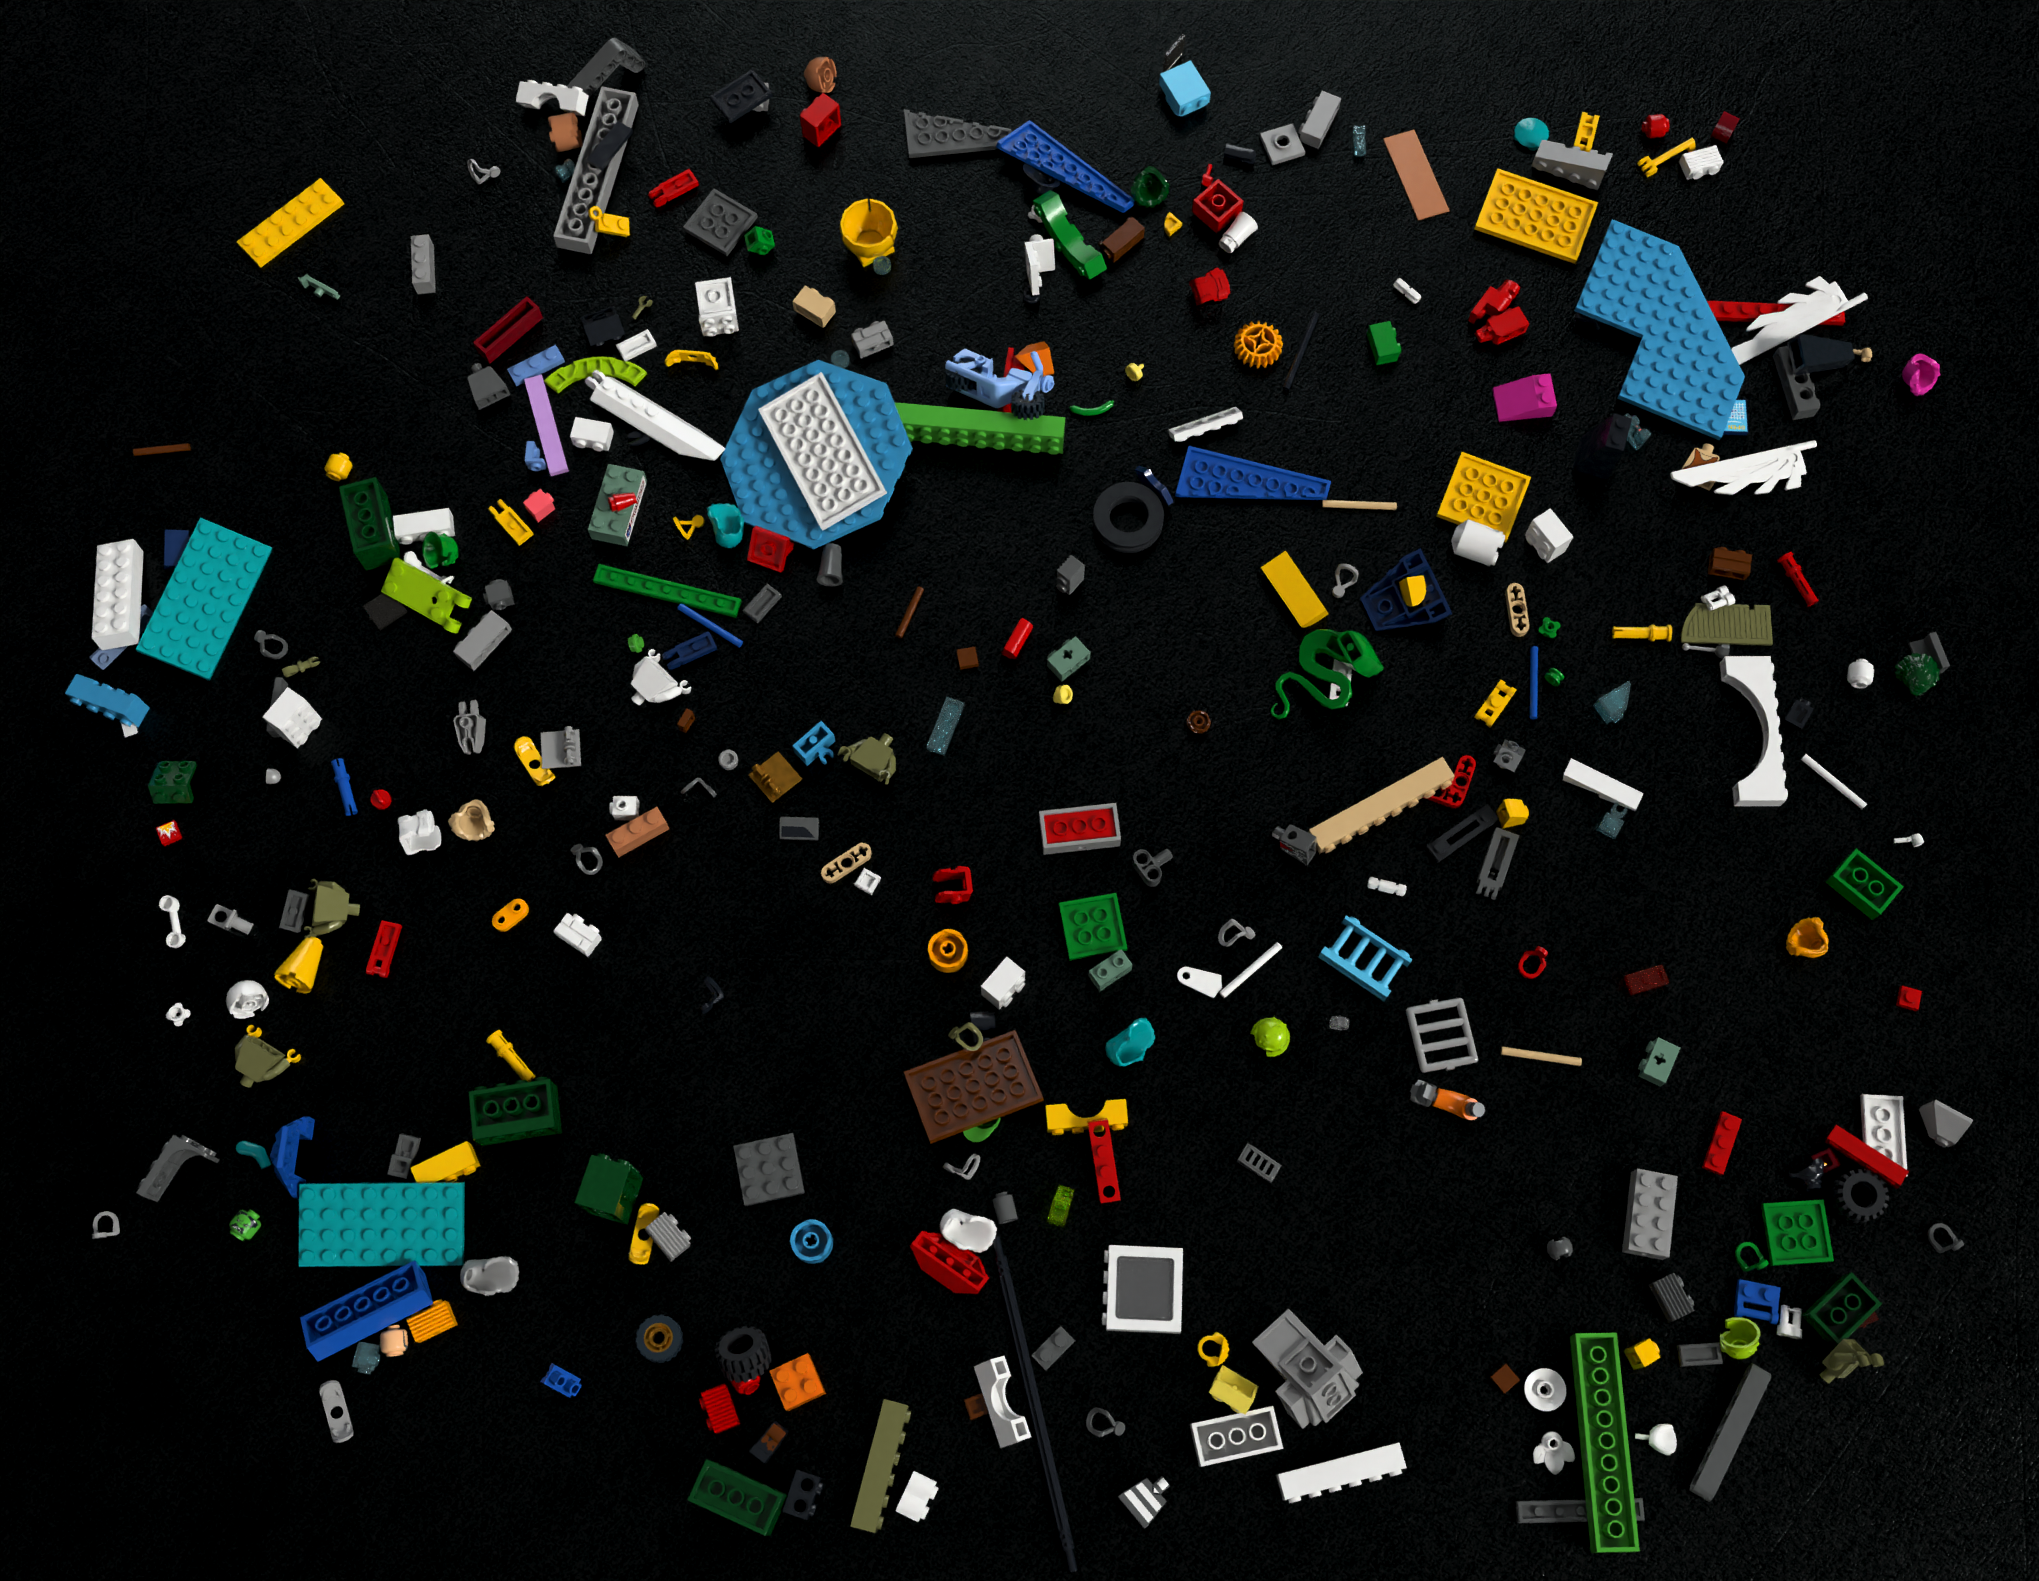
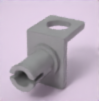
M218 904L215 905L208 918V922L228 931L231 928H235L247 935L254 925L237 917L236 910L231 911ZM223 911L227 914L224 922L216 921L215 914L217 912Z

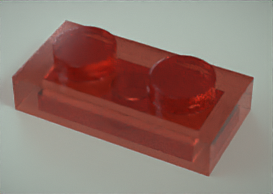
M1663 965L1624 976L1630 995L1669 984Z

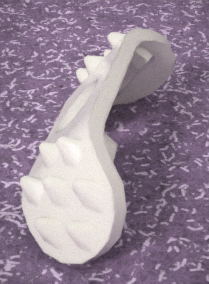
M414 552L405 553V562L437 580L450 584L454 579L453 576L440 577L421 565L422 562L417 559Z

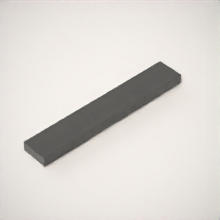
M1634 1498L1636 1521L1645 1520L1643 1498ZM1586 1500L1515 1501L1517 1523L1588 1522Z

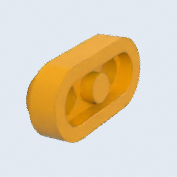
M522 899L512 900L493 916V926L501 932L511 929L527 916L529 912L527 903ZM517 905H520V910L515 911L514 908ZM500 918H505L503 923H499Z

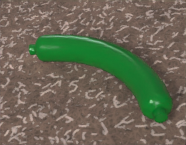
M1109 400L1096 408H1081L1075 405L1069 408L1075 414L1093 416L1109 410L1113 407L1114 401Z

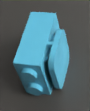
M1191 60L1160 74L1159 85L1164 91L1166 101L1175 115L1184 116L1209 103L1211 92Z

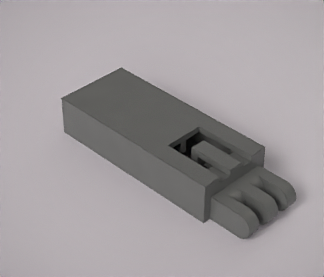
M1498 827L1495 828L1476 882L1479 883L1476 894L1480 895L1482 888H1484L1483 896L1488 897L1489 892L1492 891L1491 899L1495 900L1498 891L1503 886L1519 835ZM1490 869L1499 871L1496 881L1493 880L1495 873L1490 872Z

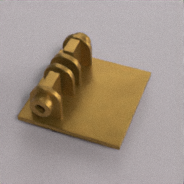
M779 751L760 766L758 764L752 767L754 771L749 774L750 778L772 803L802 780Z

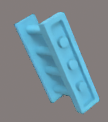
M1346 915L1342 921V924L1346 926L1332 948H1323L1319 958L1382 1001H1385L1391 992L1388 989V984L1403 964L1408 967L1413 959L1404 950L1396 949L1360 925V921L1356 918ZM1352 931H1354L1363 938L1350 957L1343 959L1339 956L1338 952ZM1370 942L1379 949L1365 970L1361 971L1355 967V962ZM1385 953H1387L1396 960L1383 979L1377 982L1371 978V974Z

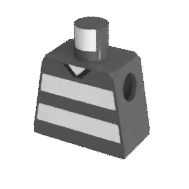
M1162 1476L1154 1484L1146 1478L1120 1494L1118 1498L1143 1529H1145L1167 1502L1161 1494L1170 1485Z

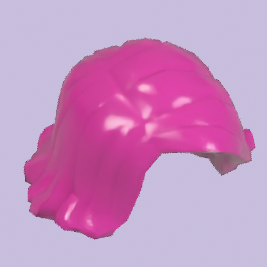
M1916 354L1908 361L1903 369L1902 377L1904 382L1910 386V392L1913 395H1924L1932 389L1940 376V364L1924 354Z

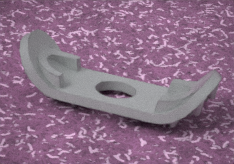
M335 1380L327 1381L320 1386L319 1391L333 1442L340 1443L353 1436V1427L340 1383ZM336 1406L343 1409V1415L338 1419H334L331 1416V1410Z

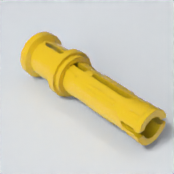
M1654 624L1649 625V627L1613 626L1612 634L1614 635H1612V638H1648L1650 641L1666 640L1670 642L1672 626H1655Z
M497 1030L487 1038L486 1042L495 1048L497 1055L503 1057L522 1080H527V1082L534 1080L536 1076L515 1053L513 1044L511 1042L508 1043L502 1036L501 1030Z

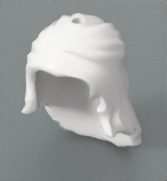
M951 1209L944 1214L940 1222V1231L943 1237L960 1250L969 1249L973 1252L981 1253L993 1244L996 1236L997 1227L992 1220L973 1216L960 1210Z

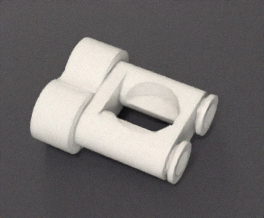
M1725 585L1717 588L1714 592L1701 596L1702 602L1706 603L1709 611L1735 603L1733 594L1729 592ZM1716 598L1719 599V600L1716 601V602H1712V601H1711V600H1714V599H1716Z
M1781 1305L1780 1325H1777V1335L1802 1339V1329H1800L1802 1309H1790L1789 1306ZM1789 1312L1793 1314L1792 1324H1788Z

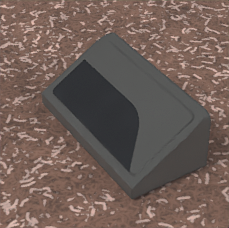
M780 817V839L818 840V818Z

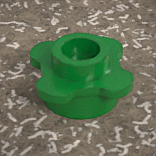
M1546 617L1543 619L1542 626L1538 629L1539 633L1545 637L1555 638L1556 631L1560 628V623L1553 622L1550 618Z

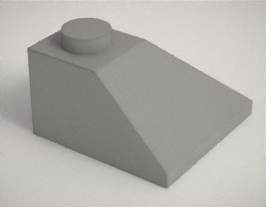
M1938 1100L1929 1102L1919 1109L1929 1137L1942 1147L1955 1145L1973 1122V1119Z

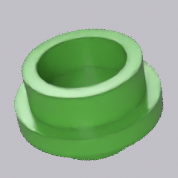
M633 634L632 637L628 638L630 650L637 653L641 652L644 647L642 637H639L638 634Z

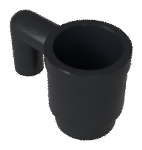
M970 1012L971 1023L979 1031L995 1028L994 1012ZM971 1031L972 1043L976 1045L978 1042L977 1035ZM990 1036L983 1037V1042L990 1040Z

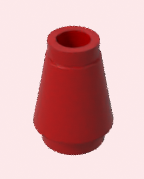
M634 492L612 494L611 497H608V503L612 512H619L637 503Z

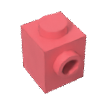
M541 489L531 493L528 499L523 502L526 510L537 522H540L555 510L552 503L554 499L548 492L545 494Z

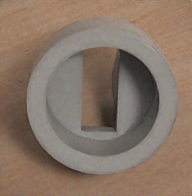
M267 769L266 784L278 783L281 779L280 772L276 769Z

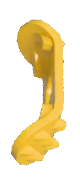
M674 350L665 359L666 366H671L681 361L706 362V365L713 366L715 370H718L716 358L712 357L710 352Z
M526 736L518 738L514 743L515 752L533 781L538 786L549 784L555 776L550 769H542V757L532 740ZM532 760H538L540 767L532 769L529 763Z
M642 1204L638 1211L629 1253V1260L635 1264H646L650 1258L653 1239L649 1237L648 1240L642 1241L638 1238V1232L641 1229H645L658 1218L659 1208L654 1204Z

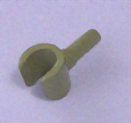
M647 296L639 298L640 305L632 315L634 319L637 318L644 307L652 305V300H648L645 305L644 300Z

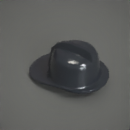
M1024 163L1023 171L1030 178L1031 189L1034 192L1043 195L1049 190L1053 191L1055 187H1059L1060 180Z

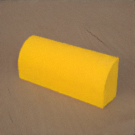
M1286 551L1261 567L1302 628L1311 626L1328 615L1327 610Z

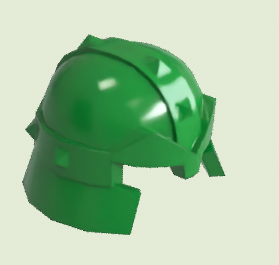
M427 533L423 541V557L427 566L431 569L438 567L439 564L447 567L450 564H454L458 558V545L456 541L445 533Z

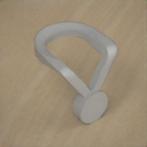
M474 159L467 161L470 175L477 184L483 183L490 176L493 178L497 177L501 172L497 166H493L488 170L480 168ZM472 163L479 172L486 173V175L479 179L473 171Z
M1349 564L1338 565L1335 571L1337 586L1332 591L1333 596L1336 598L1343 597L1345 588L1357 582L1359 573L1353 566ZM1348 569L1354 574V577L1350 582L1341 586L1340 570Z
M1230 919L1220 929L1218 939L1221 945L1227 947L1242 936L1253 939L1255 932L1250 927L1244 928L1236 920ZM1235 925L1242 931L1230 941H1224L1225 931L1231 926Z
M977 1154L971 1155L963 1169L955 1168L948 1163H945L943 1168L969 1180L979 1166L980 1156ZM975 1159L974 1165L969 1171L968 1175L963 1174L968 1169V1166L971 1163V1161Z
M109 1211L99 1213L93 1220L94 1234H92V1239L118 1235L120 1233L118 1217ZM105 1215L110 1216L113 1219V1232L98 1233L99 1219Z

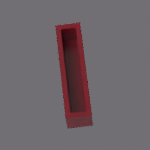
M526 296L473 342L478 354L491 364L543 319L539 307Z

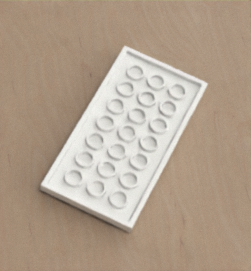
M822 372L758 409L822 530L827 529L887 494Z

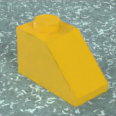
M1504 799L1496 811L1502 829L1524 824L1529 816L1527 806L1523 804L1522 800Z
M1650 1338L1624 1350L1633 1370L1646 1367L1661 1358L1658 1354L1660 1350L1657 1344L1651 1341Z

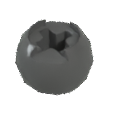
M1561 1237L1559 1238L1560 1241H1554V1239L1548 1241L1547 1253L1550 1258L1558 1260L1560 1259L1559 1256H1571L1573 1247L1568 1238Z

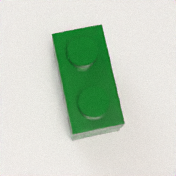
M1387 321L1369 325L1367 337L1376 365L1397 361L1401 353V346L1396 341V330L1392 327L1391 322Z

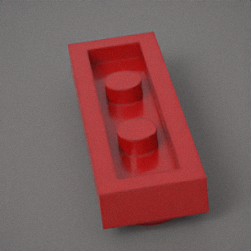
M1726 1112L1720 1113L1702 1168L1720 1176L1724 1174L1742 1119Z

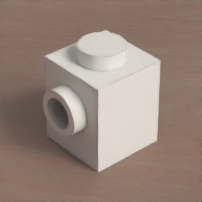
M613 796V802H610V814L613 815L615 820H634L639 817L640 802L637 796Z

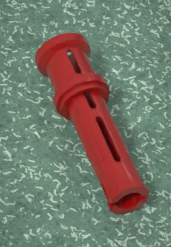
M1789 552L1780 557L1777 562L1781 563L1785 569V575L1791 577L1806 601L1807 606L1809 607L1817 603L1819 600L1801 573L1802 567L1794 560L1793 553Z

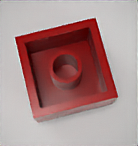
M825 93L816 97L812 104L800 114L803 136L817 147L841 126L839 104Z
M1217 179L1193 200L1192 212L1218 234L1237 217L1239 212H1242L1243 200Z

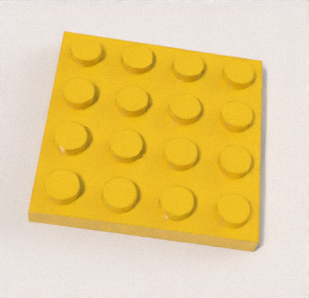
M1461 452L1436 517L1460 525L1467 519L1478 522L1495 530L1502 531L1503 535H1505L1504 542H1506L1531 477Z

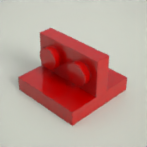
M755 526L752 531L747 561L782 572L786 557L793 550L794 543L790 541L789 537Z

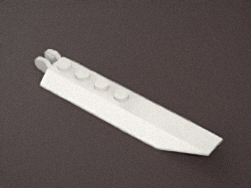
M594 370L592 372L594 379L592 377L585 379L587 386L594 390L590 398L592 402L676 453L715 461L725 450L723 446L701 430L615 378L605 377L602 372Z

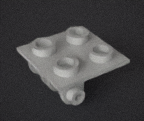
M567 726L563 731L541 733L542 769L581 766L579 729L572 730V727Z

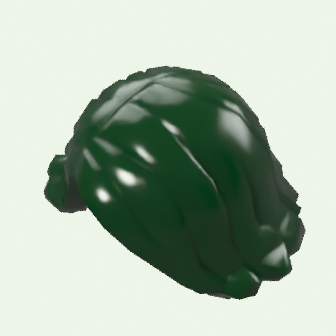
M1149 166L1136 175L1131 187L1132 199L1140 207L1153 208L1166 199L1167 194H1169L1168 188L1170 185L1155 167Z
M1919 653L1907 655L1895 666L1897 670L1895 671L1896 678L1914 696L1925 693L1931 687H1934L1940 679L1937 662H1934L1933 658L1925 653L1922 655Z

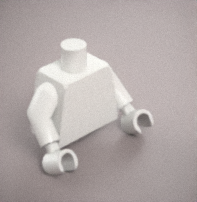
M654 649L649 650V656L644 657L634 667L631 685L637 692L631 699L638 705H641L645 699L649 702L660 703L670 700L681 693L688 694L691 691V687L683 688V686L687 685L686 680H683L679 687L677 686L678 683L658 664L661 658L660 653L654 656Z

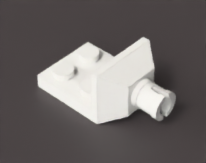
M1033 235L1029 239L1030 242H1025L1026 269L1032 295H1039V287H1042L1039 272L1055 270L1054 240H1043L1041 235Z

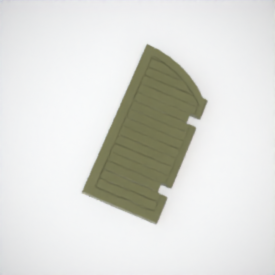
M1695 603V607L1690 611L1683 624L1681 643L1772 646L1770 605H1754V610H1749V605L1732 604L1709 611L1706 603Z

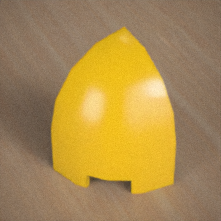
M1424 575L1406 577L1399 582L1401 594L1406 605L1409 607L1416 606L1424 600L1426 595Z

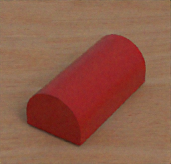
M1023 618L1019 620L1003 649L1002 655L1016 659L1033 629V625Z

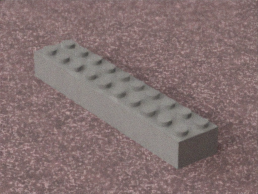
M601 87L553 236L557 248L592 254L598 232L595 231V221L589 217L588 210L593 206H597L601 209L602 214L605 213L627 141L603 171L589 164L587 158L617 121L632 128L638 109L637 97L633 92Z

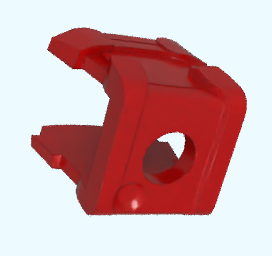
M1218 267L1206 273L1205 277L1189 281L1196 306L1209 300L1221 301L1228 299V294H1230L1228 279L1224 271Z
M957 866L955 870L946 868L938 869V871L934 872L932 876L933 881L943 882L962 879L963 891H944L936 894V903L951 902V904H959L970 899L973 889L969 867Z

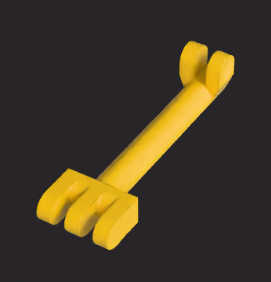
M1690 138L1653 160L1646 156L1639 160L1637 164L1639 167L1642 166L1641 170L1643 172L1647 171L1645 175L1649 177L1657 172L1658 168L1656 166L1685 149L1688 152H1692L1696 147L1695 140Z

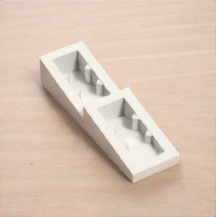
M1572 758L1563 775V781L1597 793L1599 798L1636 811L1643 796L1642 792Z

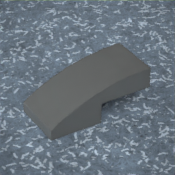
M406 1134L399 1135L395 1154H392L388 1175L408 1179L411 1167H413L421 1138Z

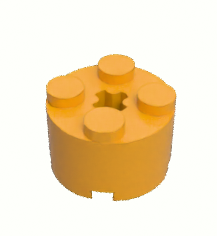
M944 929L933 935L928 944L929 959L931 964L941 972H958L964 966L968 957V948L964 937L958 931L952 929ZM948 948H950L951 952H949V954H945V951H947Z

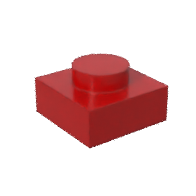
M1906 986L1899 987L1896 1006L1913 1011L1919 1010L1922 991Z

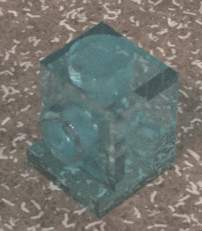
M358 1342L352 1367L358 1368V1372L370 1374L371 1371H374L380 1360V1354H378L379 1350H381L380 1345Z

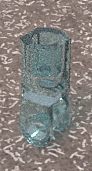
M1353 125L1354 155L1364 156L1366 154L1365 125H1362V127Z

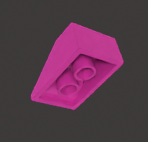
M1551 374L1532 375L1492 389L1499 422L1553 416L1557 407Z

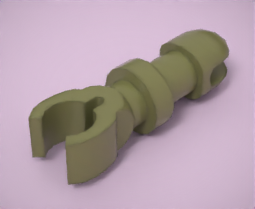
M311 657L307 661H299L296 665L285 667L282 671L285 677H290L299 671L304 672L309 667L319 665L320 661L313 663L318 657Z

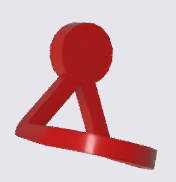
M1540 946L1536 947L1535 951H1526L1518 963L1520 974L1528 979H1533L1540 975L1546 967L1544 958L1548 955V952ZM1530 955L1539 956L1541 961L1537 972L1534 974L1526 973L1523 969V962Z

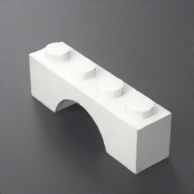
M527 80V82L520 81L516 102L526 108L540 109L547 100L557 98L560 103V109L567 113L574 112L575 115L584 116L589 95L584 93L582 88L572 86L571 89L561 84L553 86L547 82L538 84L536 81Z
M1005 1356L990 1359L974 1366L1000 1448L1030 1438L1031 1435L1025 1417L1014 1413L1006 1400L1005 1387L1011 1374Z

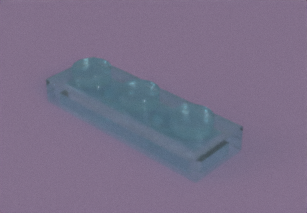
M946 697L927 744V750L945 756L964 708V702Z

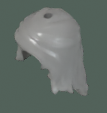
M506 1256L487 1260H468L461 1269V1284L468 1291L485 1296L494 1295L496 1292H509L516 1286L519 1280L518 1263L511 1257Z

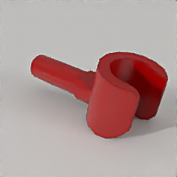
M1208 164L1206 173L1202 177L1201 184L1209 187L1213 181V177L1210 176L1212 164Z

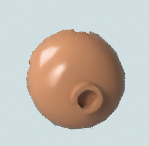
M829 57L814 58L808 63L804 71V77L808 86L816 92L829 93L835 86V83L832 82L833 77H836V67L833 60L828 59Z

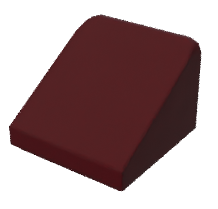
M1832 1147L1811 1156L1813 1160L1821 1159L1827 1163L1823 1168L1824 1173L1841 1166Z

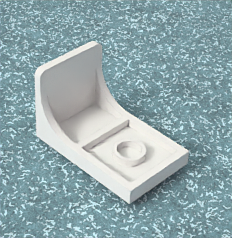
M731 277L696 282L700 313L699 322L703 336L711 337L716 334H731L739 331Z

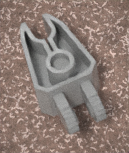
M476 700L470 701L471 714L467 713L466 703L460 702L459 715L453 720L458 742L463 752L471 755V743L475 753H480L484 745L486 719L479 715Z

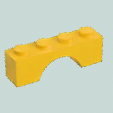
M1126 1099L1107 1100L1101 1112L1091 1118H1081L1074 1115L1066 1104L1046 1105L1047 1132H1052V1135H1062L1064 1131H1072L1073 1134L1083 1133L1084 1130L1088 1129L1087 1121L1103 1118L1108 1119L1109 1128L1112 1127V1130H1123L1124 1126L1128 1125ZM1097 1125L1094 1128V1132L1104 1131L1102 1125Z

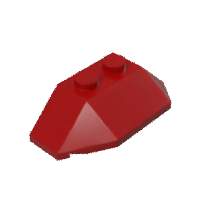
M921 1231L910 1246L921 1270L954 1293L978 1294L989 1279L978 1256L968 1249H958L940 1233Z

